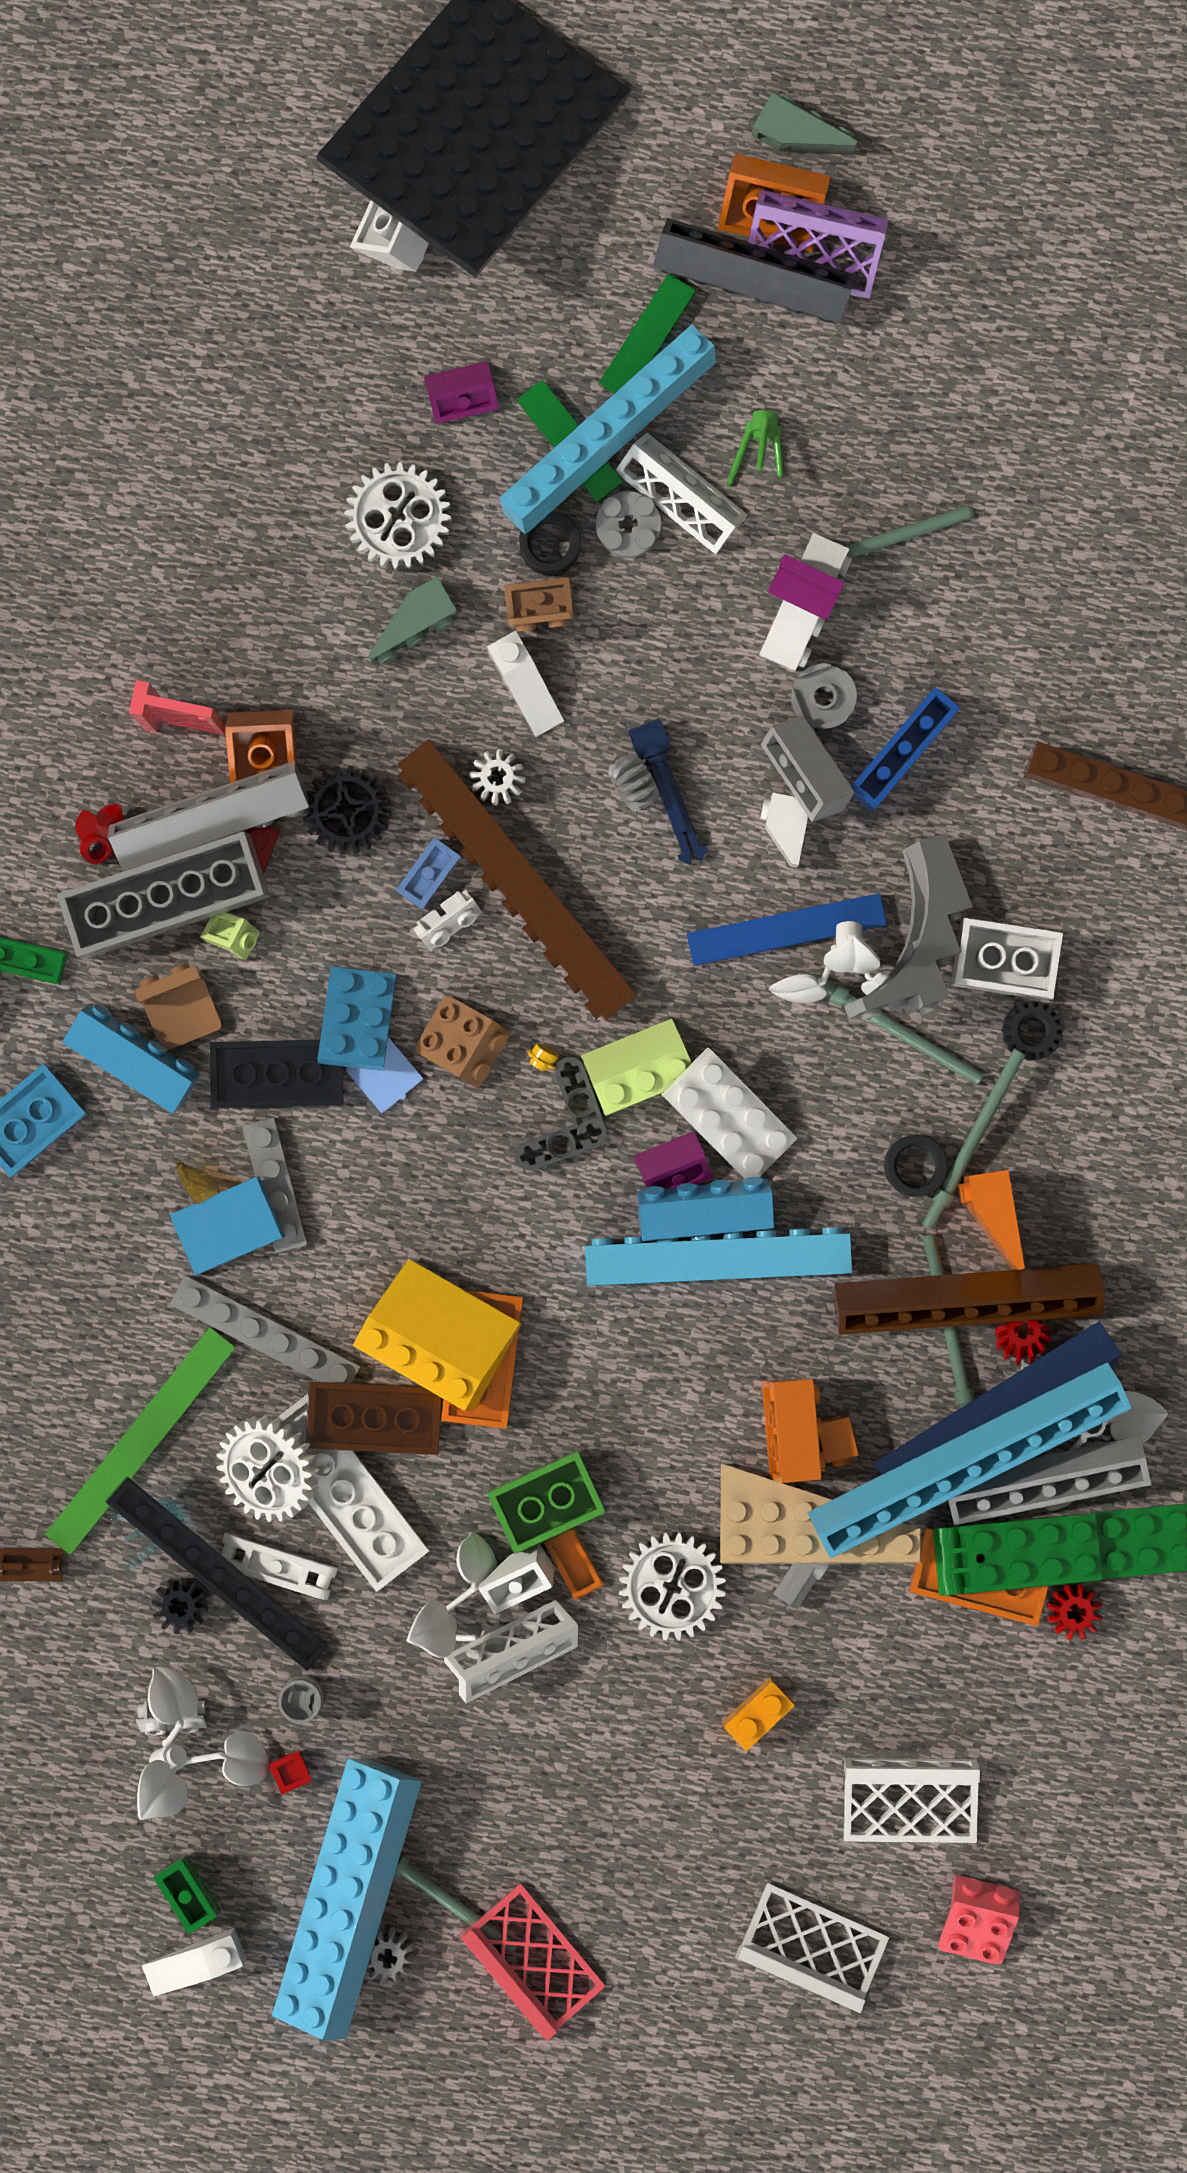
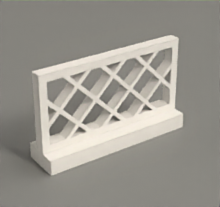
M844 1758V1841L977 1843L978 1783H980V1769L977 1759ZM852 1784H866L873 1793L860 1804L852 1796ZM874 1784H882V1785L877 1788ZM891 1784H899L907 1792L895 1804L882 1793ZM923 1785H933L940 1792L928 1804L916 1794ZM940 1785H948V1786L943 1789ZM957 1785H970V1796L961 1805L949 1795ZM877 1797L890 1807L878 1820L865 1809ZM912 1797L923 1809L909 1820L899 1808ZM945 1797L956 1809L945 1820H942L932 1808ZM853 1803L857 1808L851 1813ZM969 1805H970V1815L965 1811V1809H966ZM861 1812L873 1823L865 1832H851V1821ZM895 1812L906 1825L898 1832H888L882 1824ZM928 1813L939 1825L931 1833H922L915 1824ZM962 1814L970 1822L969 1833H955L948 1825L958 1815ZM912 1829L915 1833H909L908 1831Z
M767 1883L735 1958L861 2013L865 2003V1996L889 1937ZM771 1892L783 1897L788 1909L787 1912L773 1918L770 1917L766 1907ZM790 1901L801 1906L792 1909ZM807 1908L814 1911L819 1925L801 1932L794 1913ZM764 1911L767 1920L759 1923ZM820 1914L831 1920L823 1923ZM790 1915L797 1934L779 1940L773 1922ZM839 1922L844 1925L849 1938L831 1945L825 1927ZM769 1924L775 1943L765 1947L752 1943L751 1940L756 1929ZM850 1928L855 1929L861 1933L853 1936ZM821 1929L827 1947L810 1954L803 1936ZM867 1935L879 1940L874 1954L862 1958L855 1940ZM799 1938L806 1956L794 1961L787 1959L782 1944ZM851 1942L858 1961L840 1968L833 1949ZM778 1947L780 1955L770 1951L769 1949ZM829 1951L836 1970L823 1975L817 1972L812 1958ZM808 1960L810 1968L805 1967L799 1963ZM871 1960L868 1970H866L864 1963ZM857 1965H860L864 1975L859 1990L848 1986L842 1973ZM838 1974L841 1982L830 1977Z

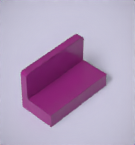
M481 362L424 377L435 424L499 409L488 362Z
M784 554L768 592L823 620H827L844 586V582Z
M694 1132L634 1156L646 1188L652 1186H659L664 1189L676 1188L684 1183L698 1185L713 1179L704 1152Z

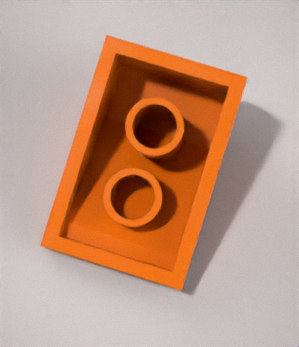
M293 710L227 713L225 733L230 783L295 761L297 765Z
M1009 1170L964 1176L963 1184H958L961 1204L967 1203L969 1212L1008 1266L1015 1270L1025 1269Z

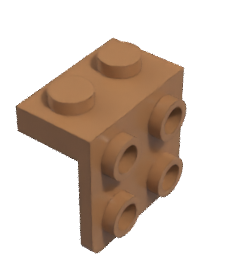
M569 577L504 585L508 625H515L516 632L536 629L535 623L548 621L549 628L569 625L568 619L575 618Z
M184 963L170 969L172 975L159 979L158 975L146 978L139 982L141 987L134 990L138 1002L143 1004L157 1041L167 1051L217 1032L222 1028V1022L202 972L196 965L190 967L189 963Z
M445 996L416 1043L415 1052L479 1089L482 1082L488 1077L490 1068L497 1056L505 1048L507 1039L512 1032L451 996Z

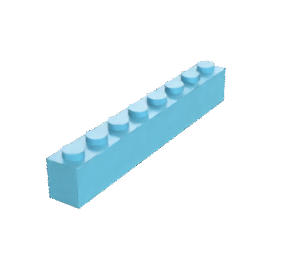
M691 324L499 497L503 514L526 535L716 363L715 346Z
M842 1227L822 1228V1235H809V1229H790V1236L776 1237V1230L756 1231L757 1238H743V1232L723 1233L724 1239L710 1240V1235L690 1236L691 1241H677V1238L658 1239V1242L644 1243L641 1237H624L625 1244H611V1238L591 1239L592 1245L585 1246L587 1286L852 1273L850 1233L842 1234Z

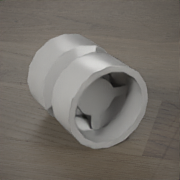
M297 1675L291 1678L284 1685L278 1697V1707L281 1714L293 1723H306L312 1720L322 1707L324 1690L321 1683L312 1676Z

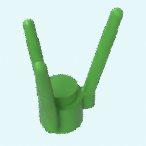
M765 410L753 412L752 421L746 422L745 434L726 482L727 486H732L752 435L753 440L759 442L757 470L761 471L763 469L766 444L772 442L774 438L777 476H783L782 426L778 425V414Z

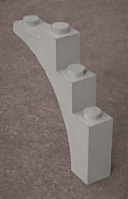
M945 833L920 840L902 850L909 873L912 897L911 921L905 947L893 970L877 988L865 997L844 1006L849 1019L862 1015L863 1020H867L881 1015V1009L888 1007L890 1012L904 1008L906 1014L919 1011L920 1015L923 1016L939 1010L938 1003L949 998L939 969L951 964L949 958L961 953L951 923L963 919L961 913L973 906Z

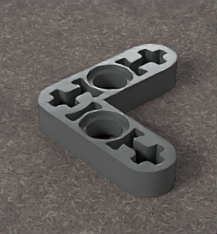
M565 1057L559 1061L555 1070L556 1078L573 1125L520 1144L516 1149L515 1158L518 1165L525 1170H536L601 1146L606 1140L607 1132L585 1068L577 1058ZM570 1062L572 1067H579L580 1072H577L575 1077L578 1084L585 1081L586 1088H577L567 1094L565 1087H572L568 1077L562 1078L560 1072L565 1070L564 1064ZM579 1093L586 1094L591 1100L590 1108L581 1113L575 1111L571 1104L572 1098ZM590 1124L593 1125L594 1129H601L602 1134L597 1136L598 1142L592 1143L590 1139L580 1141L583 1148L576 1150V1143L570 1133L571 1130L577 1129V1135H581L587 1132L586 1126ZM559 1135L566 1136L571 1143L570 1150L561 1155L555 1153L551 1146L552 1140ZM546 1140L547 1150L552 1156L551 1160L545 1161V1154L535 1158L536 1164L530 1165L528 1161L522 1162L520 1156L525 1154V1147L530 1146L532 1151H536L542 1148L539 1142Z

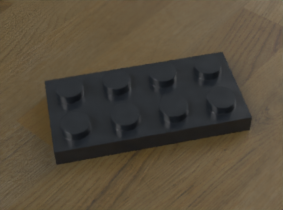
M320 1040L210 1042L211 1108L344 1105L343 1066L318 1063Z

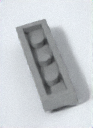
M275 1118L242 1126L255 1177L260 1176L285 1235L284 1238L272 1242L275 1253L308 1245Z

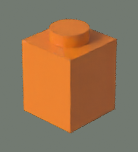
M845 1415L821 1421L823 1436L819 1438V1442L825 1456V1463L832 1462L833 1467L851 1464V1457L858 1456V1451L849 1416Z

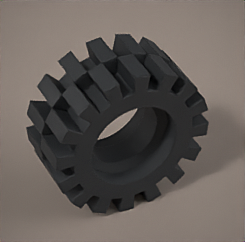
M1027 1001L1011 1009L1004 1019L1001 1031L1003 1032V1042L1006 1043L1010 1053L1016 1049L1026 1054L1024 1057L1026 1061L1046 1058L1057 1050L1059 1043L1062 1041V1030L1064 1028L1060 1022L1061 1017L1055 1013L1052 1006H1047L1044 1002ZM1028 1018L1038 1019L1045 1028L1043 1039L1036 1044L1027 1043L1020 1035V1026Z

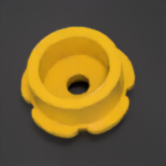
M537 1042L532 1050H528V1055L532 1057L529 1062L537 1069L546 1072L548 1068H556L555 1062L559 1054L550 1047Z

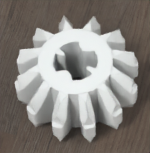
M500 749L496 752V760H492L488 751L484 752L486 764H483L480 760L474 761V766L481 770V772H470L469 774L470 779L481 780L471 786L472 791L478 792L485 789L480 795V801H486L491 794L493 795V806H498V796L503 795L504 802L510 804L509 791L516 796L521 794V790L513 784L525 783V777L515 775L524 769L523 765L517 764L510 767L515 760V755L510 754L503 761V751ZM499 770V774L502 771L505 772L506 776L502 778V785L496 786L495 781L493 784L488 781L492 778L491 772Z

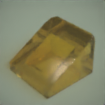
M183 1162L176 1163L175 1168L181 1183L194 1203L199 1204L217 1194L218 1191L209 1173Z

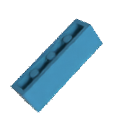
M90 1003L80 1010L62 1041L66 1046L172 1114L182 1107L201 1075L194 1070L195 1068L190 1062L182 1058L176 1059L166 1052L167 1049L162 1044L153 1040L148 1041L139 1035L137 1028L125 1022L120 1023L111 1017L109 1010L100 1005Z
M748 1177L738 1182L716 1180L707 1185L684 1183L676 1188L664 1189L659 1186H652L644 1191H637L639 1229L642 1241L774 1228L772 1190L768 1179Z

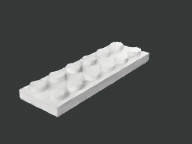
M308 1394L277 1417L280 1420V1428L291 1424L290 1434L294 1436L296 1433H302L299 1439L300 1444H304L306 1440ZM307 1449L305 1451L307 1455L316 1456L310 1462V1466L319 1469L312 1476L319 1483L312 1489L315 1492V1496L308 1500L310 1506L376 1592L430 1551L354 1451ZM280 1451L274 1458L277 1462L283 1457V1451Z

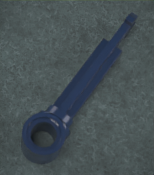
M658 718L629 729L628 732L638 758L641 760L648 758L645 762L651 770L682 854L677 855L678 859L689 865L691 864L690 850L683 834L686 831L691 847L701 861L707 848L705 845L700 847L667 760V752L663 753L671 748L660 719Z

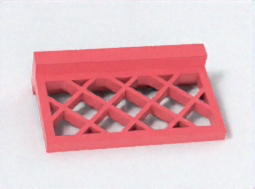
M136 680L129 714L145 731L158 733L160 722L225 735V723L213 708L162 698L150 683Z
M520 1883L488 1910L476 1923L467 1927L458 1935L546 2041L555 2035L557 2029L606 1987ZM519 1894L528 1903L527 1918L508 1916L509 1903ZM504 1908V1916H496ZM532 1909L540 1917V1919L531 1918ZM490 1919L503 1920L502 1940L488 1939L480 1928ZM508 1921L526 1922L525 1942L506 1941ZM531 1922L544 1923L549 1928L548 1943L529 1942ZM553 1934L561 1944H553ZM492 1944H501V1952L499 1953ZM506 1945L524 1946L523 1966L509 1965L505 1960ZM529 1946L547 1948L546 1967L528 1966ZM552 1948L566 1949L569 1952V1969L551 1968ZM575 1961L583 1970L574 1969ZM514 1970H522V1979ZM527 1970L546 1972L544 1991H533L526 1986ZM550 1972L569 1973L567 1993L549 1992ZM574 1974L588 1975L595 1984L585 1994L572 1993ZM535 1995L544 1996L543 2005ZM548 1996L567 1997L566 2011L555 2020L547 2011ZM572 1998H580L571 2006Z

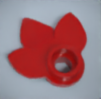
M120 804L106 805L96 815L86 809H83L75 821V831L81 839L79 851L85 861L91 864H100L105 862L110 855L116 856L108 839L109 825L123 821V812ZM94 842L101 843L97 851L90 850V846Z

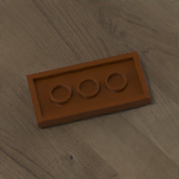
M308 1382L305 1443L310 1444L308 1449L439 1455L441 1397L424 1387Z

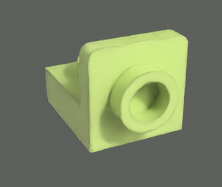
M225 912L210 917L200 937L205 942L229 950L239 958L246 960L251 950L255 947L260 932L247 920Z

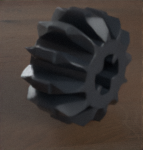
M182 1577L178 1588L176 1582L171 1578L167 1581L169 1591L161 1586L156 1590L163 1599H153L152 1605L162 1607V1610L154 1613L153 1617L154 1619H159L165 1616L166 1620L161 1625V1628L164 1630L172 1622L174 1623V1634H179L183 1623L185 1630L190 1633L194 1630L192 1621L199 1625L204 1622L203 1617L197 1612H207L209 1606L198 1604V1602L204 1600L207 1597V1593L202 1592L198 1595L194 1593L199 1587L198 1582H194L188 1589L186 1588L187 1578ZM178 1597L180 1602L186 1601L188 1603V1606L184 1609L187 1613L182 1614L180 1609H173L172 1605L177 1602L174 1598Z

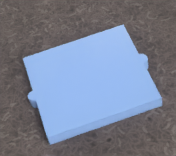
M389 1037L384 1071L353 1067L345 1069L382 1114L399 1099L404 1100L406 1093L423 1080L422 1076Z

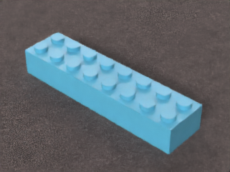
M347 1759L272 2013L273 2017L322 2040L346 2039L422 1780L370 1759Z

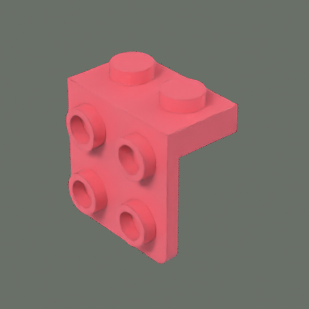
M956 1874L952 1885L951 1908L939 1939V1949L992 1964H1001L1019 1919L1020 1890Z

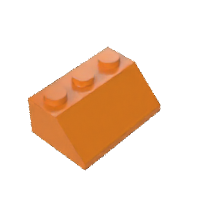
M735 153L717 230L749 237L760 189L824 204L831 176ZM760 218L759 227L766 237L780 230L774 221ZM797 227L790 231L798 245L811 238V235L805 228ZM784 235L772 241V243L791 247ZM814 244L803 250L813 252Z
M813 1379L761 1380L769 1478L780 1483L821 1480V1471H825L826 1465L824 1453L819 1451L818 1438L823 1436L821 1419L816 1418L815 1405L820 1403L818 1385H814Z

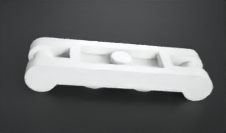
M224 1533L222 1539L224 1547L221 1555L246 1576L315 1598L328 1600L331 1592L328 1587L331 1578L336 1576L337 1567L254 1542L238 1535ZM237 1548L246 1551L242 1562L234 1559ZM309 1571L319 1574L316 1585L306 1583Z

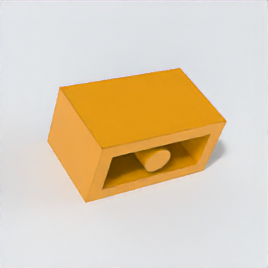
M769 1677L722 1724L725 1730L747 1752L795 1705L793 1700Z

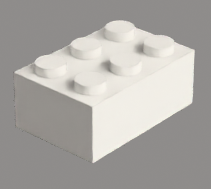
M964 918L960 922L958 945L961 953L955 956L951 986L1049 1001L1054 998L1063 933Z

